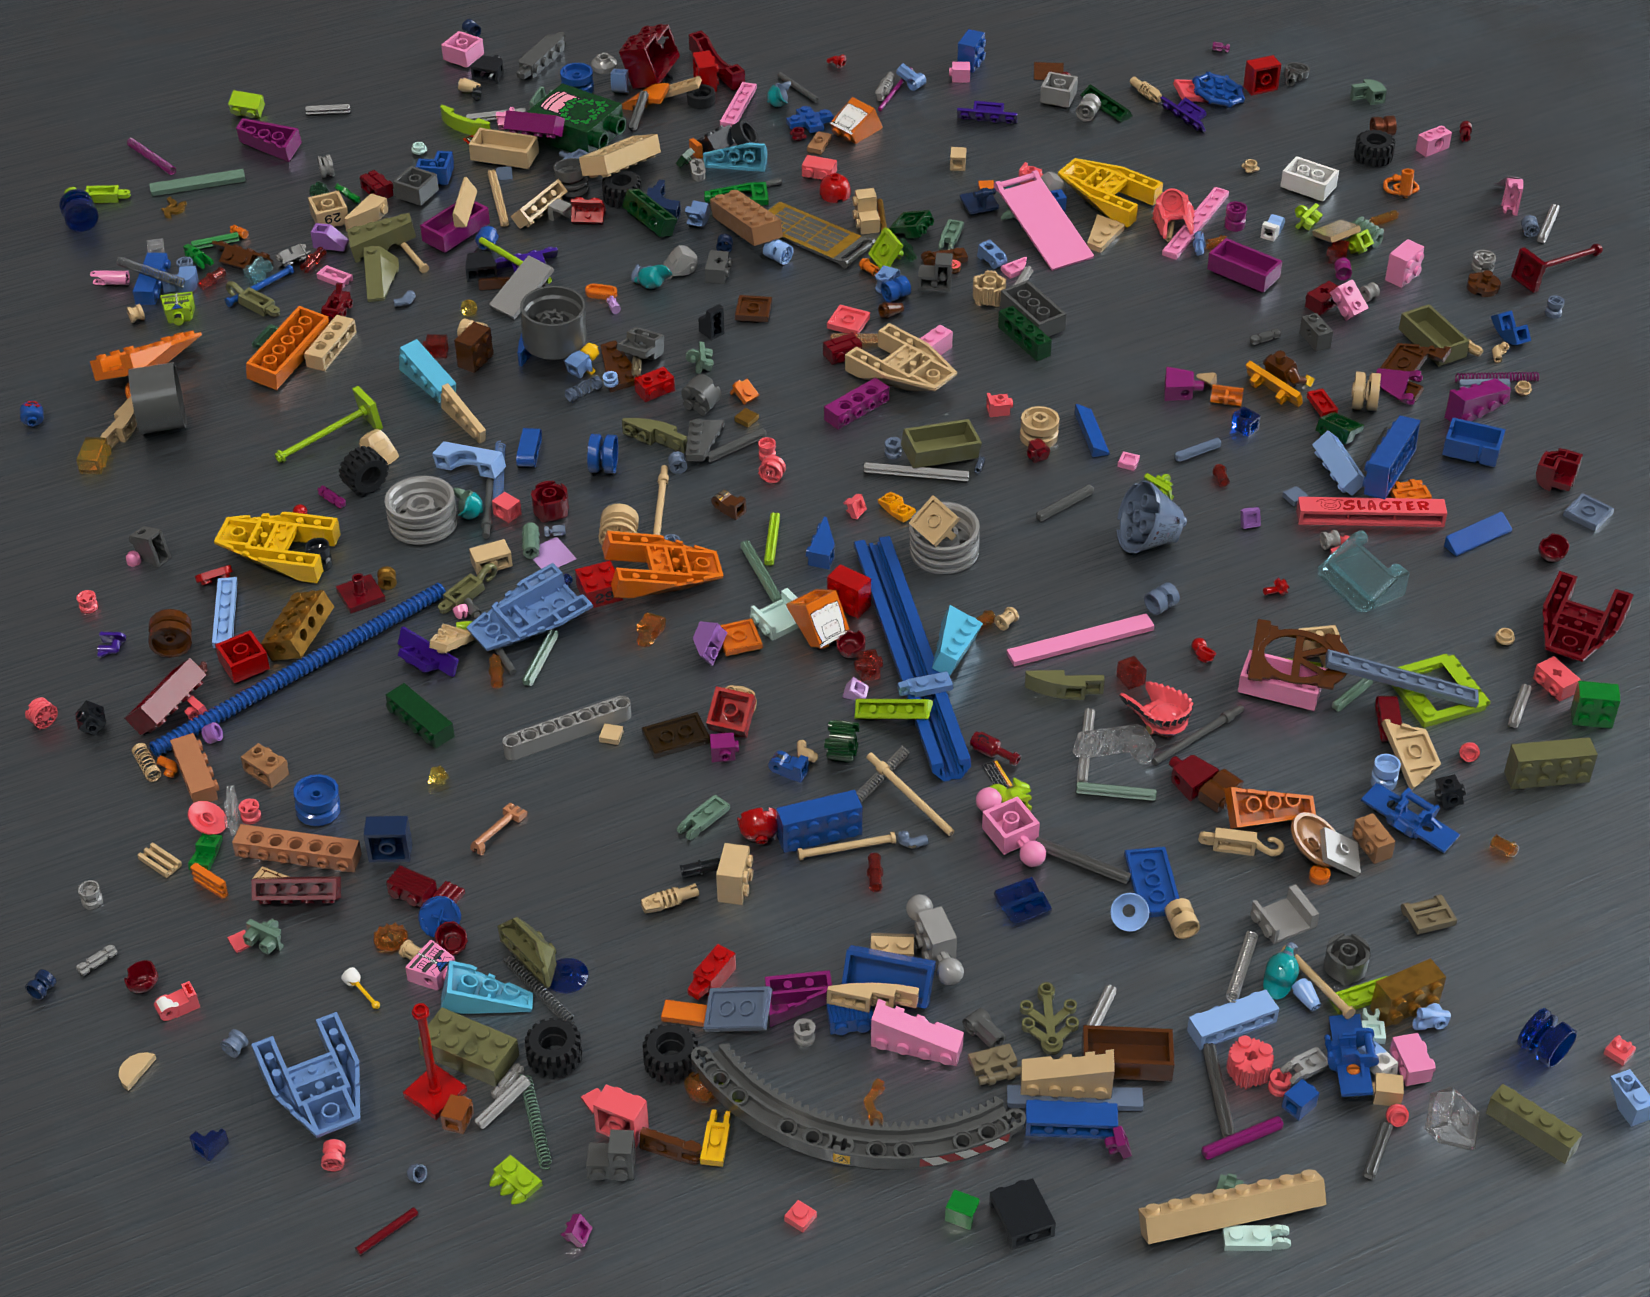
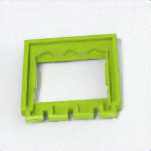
M1446 653L1396 667L1418 674H1425L1445 667L1457 684L1478 689L1479 704L1476 708L1460 704L1437 711L1425 694L1392 686L1423 728L1484 711L1491 704V701L1482 692L1477 683L1471 679L1472 677L1455 655L1448 656Z

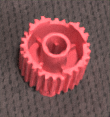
M1246 1035L1239 1037L1238 1041L1232 1044L1228 1054L1226 1069L1228 1070L1227 1073L1230 1074L1229 1076L1233 1077L1232 1080L1236 1083V1086L1239 1085L1240 1088L1244 1087L1247 1089L1251 1088L1252 1085L1257 1087V1085L1261 1086L1268 1083L1274 1062L1273 1048L1270 1044L1264 1043V1041L1260 1042V1039H1251Z

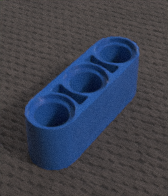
M523 428L516 456L517 467H536L542 441L541 429Z

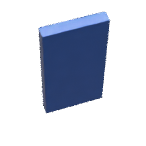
M1166 847L1125 850L1124 857L1128 872L1131 874L1130 880L1133 892L1143 897L1147 902L1149 918L1166 916L1164 911L1167 904L1175 899H1180Z

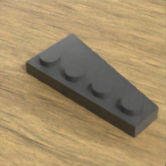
M694 419L689 421L686 461L705 460L711 445L715 443V438L720 435V430L725 426L724 420Z

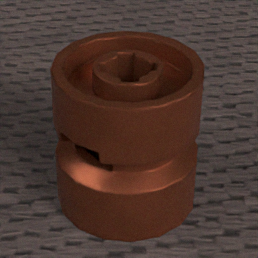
M1395 116L1372 117L1370 119V130H1381L1392 136L1395 135L1397 130Z

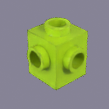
M1368 229L1345 239L1351 254L1356 252L1361 254L1367 251V247L1374 244Z

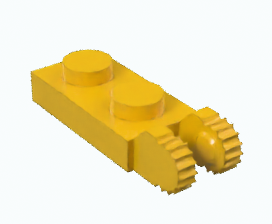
M711 1110L710 1119L707 1121L700 1165L723 1167L730 1133V1111L725 1112L724 1121L720 1123L716 1122L718 1118L717 1110Z

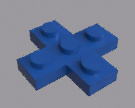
M802 106L796 109V115L786 118V124L791 130L795 127H806L809 133L824 131V123L831 122L834 116L830 110L823 109L820 112H814L810 106Z

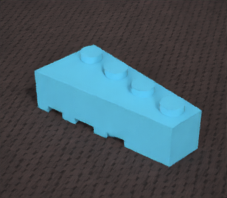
M417 339L400 347L399 370L438 403L441 402L443 385L448 383L456 392L457 383Z
M949 605L941 622L932 668L940 673L947 671L950 676L974 642L983 623L975 617L969 616Z

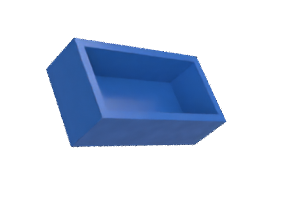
M851 790L776 808L777 837L783 852L797 851L798 848L814 847L862 835L863 807L856 791Z
M851 945L846 952L842 984L888 983L919 988L917 1007L926 1009L930 1003L936 961Z

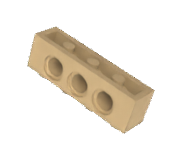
M336 315L319 337L314 340L309 349L305 351L304 359L306 360V366L326 371L357 333L355 319Z

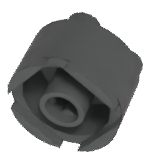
M698 374L681 390L684 400L683 405L686 409H693L700 415L705 416L721 399V390L718 386L715 387L712 384L714 381L710 377Z
M1344 933L1333 936L1327 945L1323 965L1324 970L1330 977L1345 986L1361 980L1366 975L1370 960L1369 944L1356 934L1346 936Z

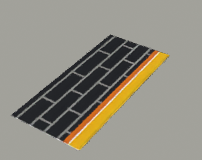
M998 761L982 765L993 784H1001L1006 788L1013 786Z

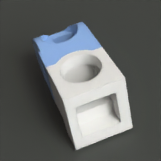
M1272 214L1269 220L1262 224L1260 238L1274 242L1284 227L1285 218Z
M1373 1041L1375 1053L1379 1057V1064L1369 1067L1370 1071L1374 1075L1376 1073L1397 1075L1399 1062L1376 1041ZM1365 1045L1357 1049L1360 1054H1366Z

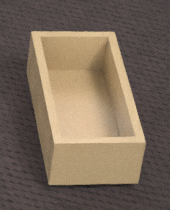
M479 128L469 143L470 160L529 169L539 153L538 136Z

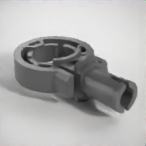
M1299 62L1287 63L1284 68V75L1287 78L1285 81L1286 85L1289 86L1291 84V87L1297 83L1298 79L1299 81L1307 79L1310 67Z

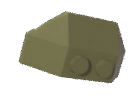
M518 917L498 925L500 941L546 988H549L557 964L555 958L557 952L553 944L547 943L540 931L536 932L529 924Z

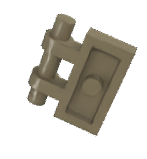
M1010 1043L968 1054V1061L975 1077L980 1076L978 1077L980 1086L985 1084L989 1086L994 1085L997 1081L1004 1079L1008 1081L1013 1080L1016 1076L1021 1075V1066L1015 1067L1017 1066V1058Z

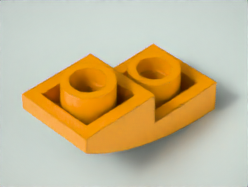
M893 492L886 493L878 499V503L882 508L903 523L912 518L916 513L915 508L904 504L903 497Z

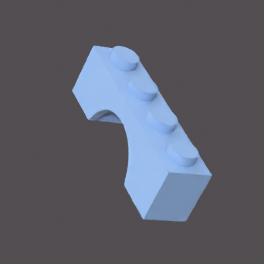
M443 441L432 453L436 468L453 470L462 465H475L478 467L480 476L495 479L506 467L503 454L500 451Z

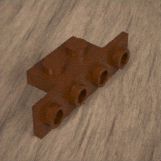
M221 240L219 242L212 241V244L218 250L223 251L219 260L223 265L250 271L254 260L271 265L274 263L270 255L265 252L257 253L250 248H247V250L242 249L239 245L233 244L231 246Z

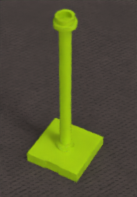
M359 386L352 388L359 410L284 451L278 450L274 454L275 458L279 463L286 462V457L361 416L374 429H383L376 403Z

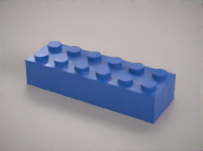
M1399 416L1396 421H1393L1391 429L1387 430L1386 437L1382 438L1381 444L1377 445L1375 453H1372L1370 461H1367L1364 471L1367 472V475L1364 477L1362 487H1365L1364 495L1386 499L1416 452L1420 420Z

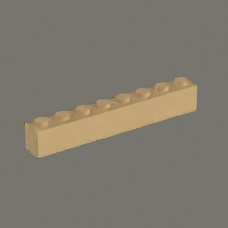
M1304 1170L1299 1174H1284L1276 1179H1262L1257 1181V1183L1249 1185L1239 1184L1235 1188L1226 1190L1216 1189L1208 1194H1194L1185 1199H1171L1162 1204H1148L1146 1207L1138 1209L1141 1235L1148 1244L1324 1206L1327 1205L1324 1178L1316 1170Z

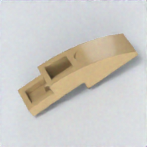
M131 396L114 413L115 421L100 436L103 450L110 452L119 441L125 443L134 432L137 422Z

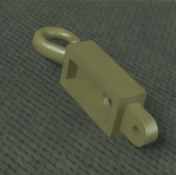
M229 281L226 284V290L232 297L236 294L232 291L231 287L239 294L238 301L242 306L263 317L267 314L273 317L280 315V309L275 306L273 299L250 287L243 290L233 281Z
M493 563L486 564L476 577L470 573L443 594L444 600L438 605L439 612L442 614L448 613L455 606L465 604L464 600L466 598L473 600L485 590L483 579L490 569L491 574L485 579L486 582H490L497 573L496 565Z

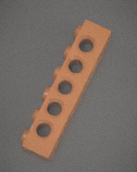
M240 824L232 841L235 856L242 858L333 869L342 872H355L362 855L359 840Z

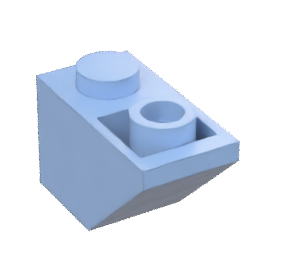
M1629 1069L1612 1075L1610 1081L1618 1110L1632 1127L1650 1120V1095L1633 1072Z

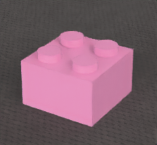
M458 31L441 44L443 60L461 65L462 67H469L484 55L483 39Z
M1407 239L1393 250L1389 255L1385 281L1402 288L1407 283H1410L1414 277L1418 276L1422 270L1421 263L1424 259V246Z

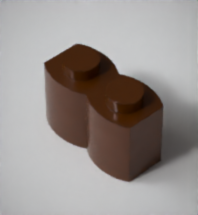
M1224 768L1212 780H1209L1199 790L1198 800L1218 813L1222 809H1227L1224 788L1237 787L1243 789L1244 781Z

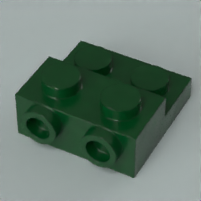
M930 210L903 212L889 229L893 234L904 233L906 238L918 239L922 234H926L929 226L934 224V218Z
M1332 412L1319 418L1315 431L1319 432L1322 436L1328 430L1345 445L1352 442L1356 434L1363 432L1365 425Z

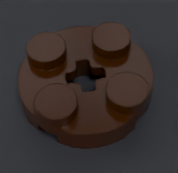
M1485 270L1484 272L1469 274L1467 289L1472 294L1476 295V293L1482 294L1481 297H1492L1500 290L1501 281L1493 275L1492 271Z

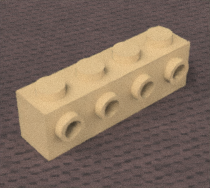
M557 179L510 217L519 229L524 226L528 228L534 223L533 219L536 218L538 220L544 215V210L548 212L549 204L557 198L563 200L562 196L568 191L560 180Z

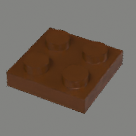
M739 295L735 320L768 322L772 297Z

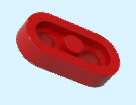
M231 565L198 574L195 576L197 583H201L203 586L212 583V579L217 577H231L230 573L233 570Z

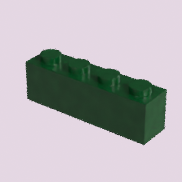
M405 683L385 694L388 711L397 715L402 723L410 726L411 730L416 734L418 733L427 744L430 743L434 748H438L455 737L453 723Z

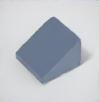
M511 166L495 168L498 180L513 178Z

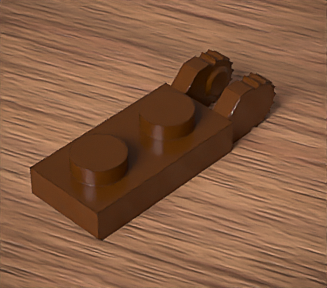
M964 248L936 252L925 251L921 254L924 265L935 266L936 253H952L953 259L961 263L968 261V255Z
M642 1127L640 1131V1149L679 1162L694 1165L700 1163V1152L702 1151L700 1143L693 1140L685 1142V1140L645 1127Z

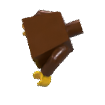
M1277 351L1263 360L1266 371L1292 388L1297 384H1306L1311 387L1315 381V378L1307 374L1305 377L1300 376L1296 362L1287 357L1284 351Z

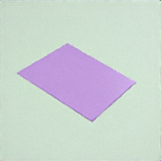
M558 537L539 544V556L533 560L542 569L551 563L560 567L577 558Z

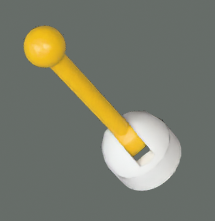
M354 967L347 969L341 977L343 982L350 987L357 986L371 1002L372 1008L379 1009L380 1003L375 1001L359 983L360 973Z

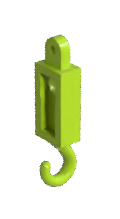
M119 185L86 186V190L75 198L71 197L69 192L76 191L77 188L69 187L64 192L65 198L71 203L79 202L85 198L86 203H119V199H126L131 196L130 190L119 189Z

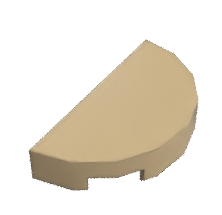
M148 1052L137 1053L122 1063L119 1069V1079L126 1090L129 1091L156 1060V1055Z

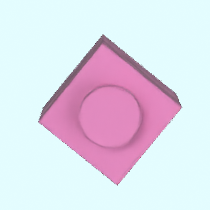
M952 62V67H949V77H952V82L970 83V62Z

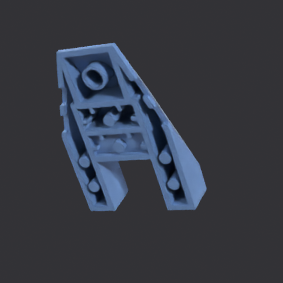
M337 1012L316 1019L318 1033L327 1053L292 1067H286L273 1036L251 1044L256 1063L273 1097L316 1138L361 1121L359 1059Z

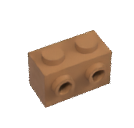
M259 743L241 756L244 771L270 788H273L289 775L287 760Z
M1372 813L1355 819L1352 836L1371 861L1376 864L1392 858L1396 841L1377 817Z

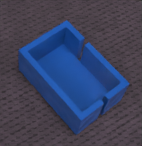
M1452 418L1442 455L1476 463V461H1480L1479 464L1495 467L1506 429Z

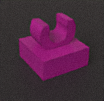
M1122 1125L1113 1128L1115 1137L1104 1139L1109 1153L1116 1154L1120 1152L1123 1159L1131 1157L1128 1137Z
M580 1213L573 1214L570 1221L565 1224L567 1228L565 1232L561 1233V1236L567 1242L571 1241L577 1248L585 1247L593 1227Z

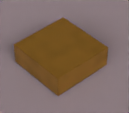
M744 408L734 416L735 422L747 428L759 419V414L747 408Z

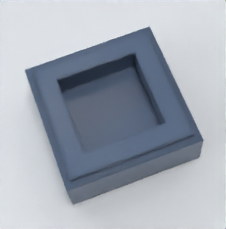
M1298 486L1284 491L1282 497L1294 507L1297 506L1298 497H1308V495Z

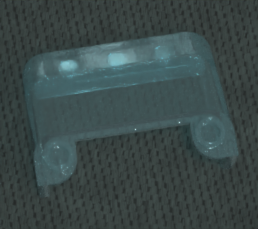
M1363 530L1353 533L1319 566L1318 574L1356 610L1367 612L1405 595L1410 573L1399 564H1393L1390 568L1385 567L1362 545L1368 541V535Z

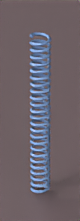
M497 441L495 451L502 452L505 460L506 445L499 443L501 441ZM505 468L493 481V500L500 495L496 493L502 494L504 491Z

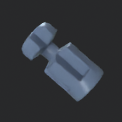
M565 524L553 525L552 529H549V526H545V537H549L550 533H553L554 536L566 535Z

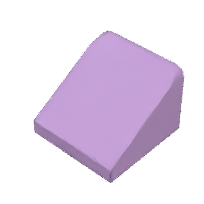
M853 677L846 684L842 697L851 700L866 699L869 686Z

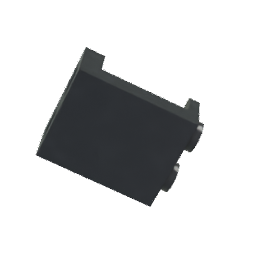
M1033 1178L1020 1180L1013 1185L999 1187L990 1192L989 1205L991 1208L996 1209L1006 1229L1008 1245L1011 1251L1055 1236L1056 1222Z

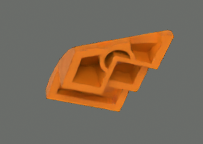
M669 83L654 84L643 90L649 94L645 104L646 108L648 104L662 103L670 89ZM640 93L622 103V109L633 111Z

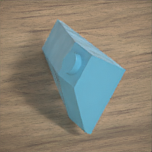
M745 143L703 153L705 168L765 172L767 147L761 143Z

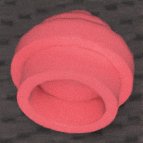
M1467 742L1460 747L1459 754L1464 761L1473 762L1478 759L1480 749L1475 743Z
M1393 1104L1387 1109L1386 1119L1393 1126L1401 1127L1408 1122L1409 1112L1404 1105Z

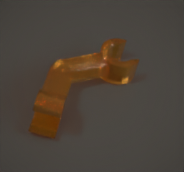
M879 1078L874 1081L870 1092L863 1100L869 1114L868 1120L871 1126H873L872 1119L874 1118L880 1119L881 1124H883V1114L876 1110L873 1103L876 1097L885 1090V1087H883L885 1082Z

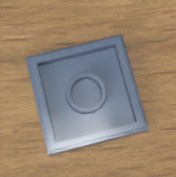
M1582 493L1564 511L1563 516L1596 531L1613 514L1614 508Z

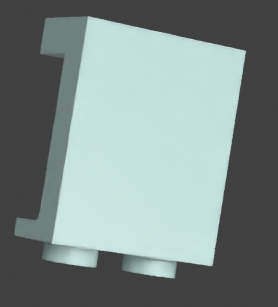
M788 588L781 591V600L760 610L754 605L750 607V619L752 618L754 624L772 641L799 628L786 606L787 603L798 597Z

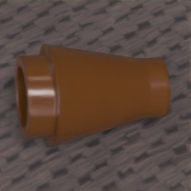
M883 302L879 305L878 312L882 318L887 319L904 312V305L902 303Z

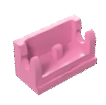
M1507 178L1501 203L1505 214L1509 209L1512 210L1513 215H1518L1523 192V179Z

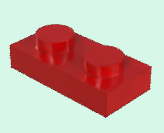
M1323 388L1307 392V399L1321 417L1332 412L1338 413L1337 406Z

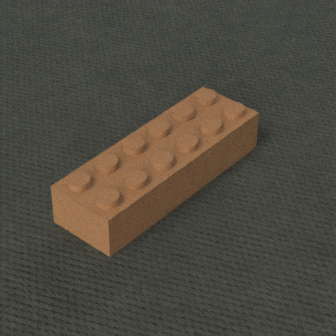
M731 190L727 194H719L710 199L712 217L753 246L783 237L781 219L740 191Z

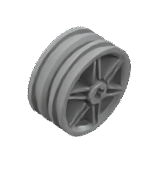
M433 476L410 477L393 485L385 495L384 502L389 530L401 542L413 545L435 543L449 536L458 524L454 490L443 479Z
M942 502L960 518L958 523L951 529L957 536L952 541L946 537L935 547L909 524L910 556L914 563L925 571L935 574H954L969 568L977 560L980 549V525L977 516L967 507L956 503Z

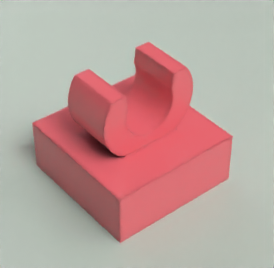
M856 494L854 497L847 498L843 502L848 507L846 512L850 513L851 519H858L867 510L862 494Z
M193 695L186 700L190 707L184 713L189 716L188 718L193 721L194 717L198 718V715H203V712H208L206 707Z
M1618 1035L1605 1048L1603 1054L1624 1066L1635 1053L1636 1047L1632 1045V1042H1626Z

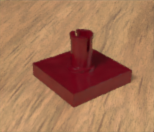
M361 573L354 574L352 581L336 586V591L350 614L386 601L385 595L371 574L363 576Z

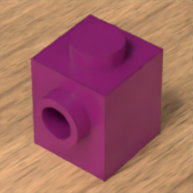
M734 733L710 734L712 762L736 761L735 752H739L738 740L734 741Z

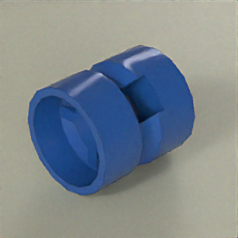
M904 275L881 283V293L887 302H893L911 294L910 282Z

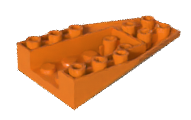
M194 330L173 334V336L160 338L161 341L136 348L133 346L124 347L122 352L120 350L111 351L109 356H106V354L97 355L95 360L90 361L95 381L128 376V370L132 368L168 363L202 336V333H194Z

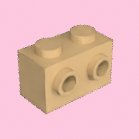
M505 539L469 548L471 564L477 575L488 563L495 564L497 571L513 566L511 551Z

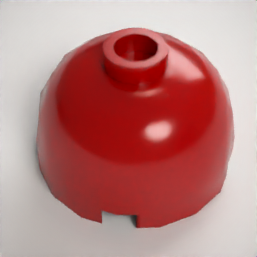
M832 173L821 181L819 191L824 201L838 203V200L843 202L849 199L851 188L845 176Z
M763 808L751 809L743 812L741 819L737 818L742 836L759 845L767 843L778 831L776 809L769 808V811H763Z

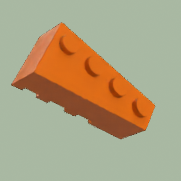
M1237 787L1224 788L1230 829L1293 820L1298 814L1304 812L1316 815L1314 799L1310 795Z

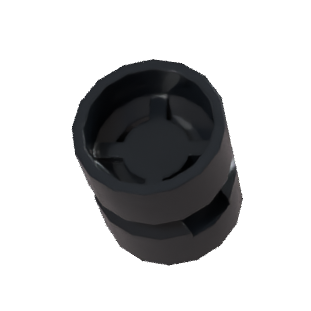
M324 538L309 540L305 545L306 553L320 554L323 572L328 571L333 565L329 542Z

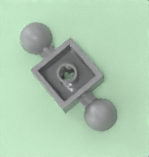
M918 894L912 896L907 902L906 912L912 920L917 921L915 922L917 935L914 936L917 948L922 950V958L936 961L935 971L941 983L949 986L959 983L963 978L964 969L960 961L956 959L957 937L942 906L933 908L932 901L925 895Z

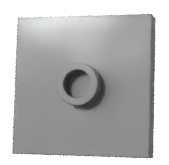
M1323 827L1320 830L1323 862L1354 877L1359 876L1361 870L1358 842L1327 827Z

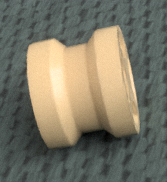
M136 304L135 307L126 308L131 323H135L139 319L145 320L140 304Z

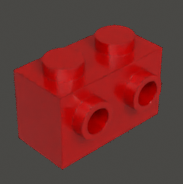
M665 367L634 378L635 392L645 402L675 391L674 376Z

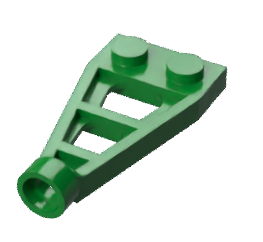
M751 182L704 191V201L706 203H710V199L716 195H724L731 190H738L740 192L750 191V199L761 206L769 205L766 182Z

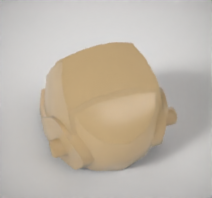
M380 429L372 430L360 438V448L361 446L371 447L387 461V465L399 457L391 441Z

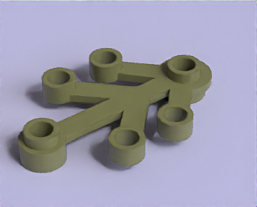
M1044 982L1039 985L1037 992L1038 999L1043 1001L1044 1016L1033 1008V1003L1030 1000H1023L1020 1003V1012L1029 1017L1022 1020L1021 1028L1024 1032L1030 1033L1041 1041V1047L1046 1054L1056 1055L1063 1048V1040L1071 1032L1078 1030L1079 1020L1073 1016L1068 1017L1076 1012L1077 1002L1073 999L1065 1000L1064 1007L1054 1016L1052 1000L1055 997V988L1051 983ZM1068 1017L1065 1027L1055 1033V1027ZM1035 1021L1046 1028V1033L1035 1027Z

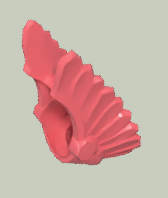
M1175 188L1165 190L1157 197L1156 205L1153 209L1152 219L1157 224L1159 234L1163 236V239H1166L1168 222L1180 219L1185 221L1190 235L1193 234L1195 211L1188 199V195Z

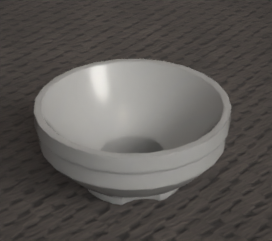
M601 53L592 60L591 68L595 73L609 74L613 69L618 68V63L608 53Z

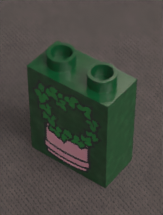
M563 83L527 111L528 113L556 115L565 118L562 137L556 136L555 139H551L543 135V138L538 137V141L571 153L578 149L591 153L606 147L613 138L621 135L626 128L622 103Z

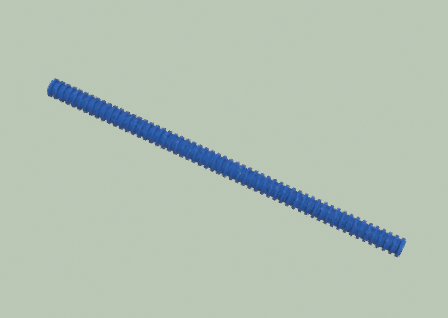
M435 583V586L432 585L430 588H426L425 591L423 590L410 599H406V602L403 601L401 604H397L396 607H392L391 610L388 609L376 618H372V620L367 621V624L363 623L357 629H352V632H347V635L343 634L342 637H338L332 643H327V646H322V649L318 648L317 652L313 651L312 654H307V657H302V660L298 659L297 663L293 662L286 668H282L281 671H277L276 674H272L271 677H266V680H261V683L257 682L250 688H246L245 692H240V695L236 694L235 697H230L224 703H219V706H214V709L210 708L208 712H203V715H198V718L194 717L193 721L189 720L187 724L183 723L182 727L178 726L177 730L173 729L171 733L167 732L166 736L162 735L160 739L156 738L155 742H150L151 751L157 757L161 756V754H166L167 751H172L170 740L191 733L198 736L204 726L213 722L220 724V721H225V718L229 719L231 715H236V712L240 713L241 709L245 710L252 704H256L257 701H261L262 698H266L267 695H272V692H277L283 686L286 687L288 683H293V680L297 681L298 678H302L308 672H313V669H318V666L322 667L323 663H328V660L332 661L334 658H338L339 655L347 653L349 650L357 647L358 644H363V641H368V638L372 639L373 636H377L383 630H388V627L391 628L393 625H397L398 622H402L403 619L406 620L412 614L421 611L422 608L425 609L432 603L441 600V598H444L445 588L442 584Z

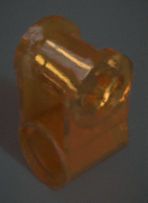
M646 612L636 626V631L639 634L637 638L638 645L642 647L651 646L660 633L663 632L666 618Z

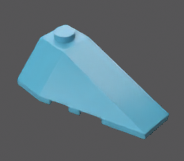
M449 960L442 990L441 1007L459 1014L532 1011V992L510 982L506 984L495 979V975L490 973L487 976L476 971L477 967Z

